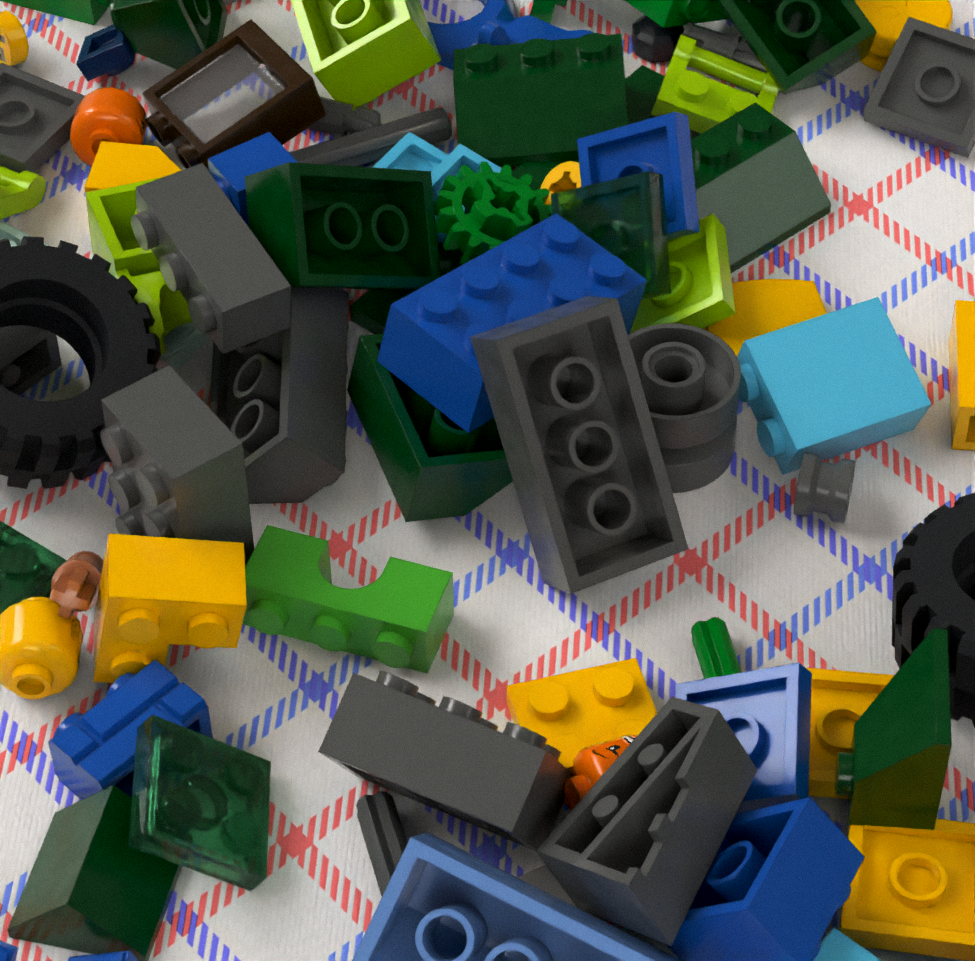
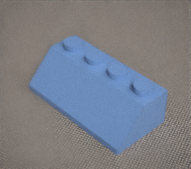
M428 832L410 837L352 961H682Z

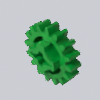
M487 161L480 163L477 173L468 166L463 165L460 166L456 177L448 174L434 203L435 215L437 216L436 231L437 233L448 234L443 247L445 250L459 248L464 252L460 262L462 264L471 261L556 213L559 215L560 209L558 206L545 205L550 194L547 188L533 190L530 187L533 176L526 174L520 179L512 177L511 166L506 164L502 167L500 173L493 172Z

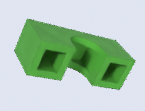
M269 525L266 526L245 567L247 607L243 625L254 627L268 635L280 634L314 643L328 651H344L378 660L384 665L393 668L405 667L428 674L454 616L453 572L390 557L383 573L373 583L355 589L337 587L331 584L328 540Z

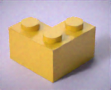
M108 533L94 614L93 682L114 683L116 679L126 673L137 674L154 660L165 666L169 644L191 645L205 649L215 647L237 648L247 607L244 543Z

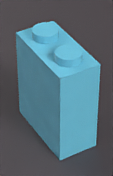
M879 297L745 340L737 355L741 369L739 399L742 402L749 403L758 422L757 435L760 445L766 455L769 457L774 456L782 475L801 468L804 452L817 454L824 461L914 430L931 406V402Z

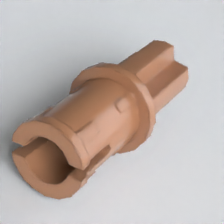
M91 551L75 553L68 561L60 565L52 576V591L50 592L49 600L60 604L57 615L62 618L71 619L75 611L86 612L97 604L104 561L96 553Z

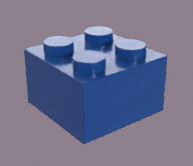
M811 797L738 813L735 815L672 945H665L682 961H813L821 949L820 940L836 910L848 899L851 893L850 884L865 857Z

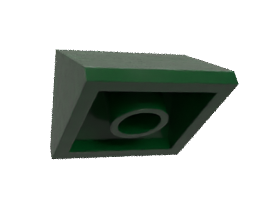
M114 785L55 812L7 929L9 937L97 955L130 950L139 961H148L190 847L189 838Z

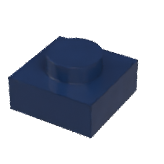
M113 24L85 37L76 65L86 80L90 81L105 73L108 76L122 73L133 64L136 53L133 51L125 33L117 31Z

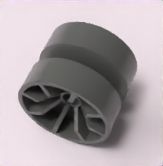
M668 323L636 330L629 334L628 338L672 492L683 493L707 486L726 471L734 455L737 425L736 413L741 379L739 361L734 351L721 338L695 326Z

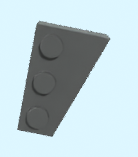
M671 697L536 851L577 908L671 946L758 769L718 709Z

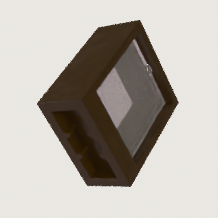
M252 19L142 93L151 113V116L145 119L150 131L163 147L172 143L176 148L175 153L185 169L203 163L209 171L208 158L268 132L281 145H284L326 116L313 78Z

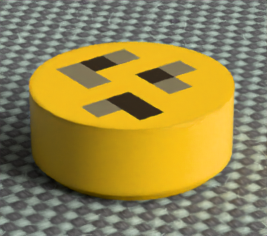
M4 10L0 12V64L4 63L9 66H15L26 61L29 45L25 30L19 19L13 13Z

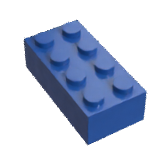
M556 213L392 303L377 362L459 427L470 433L494 418L470 336L586 296L617 298L627 335H629L647 280L627 266L620 258L611 254L581 232L574 224L566 221Z

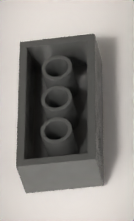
M586 296L470 336L544 584L572 594L688 550L617 298Z

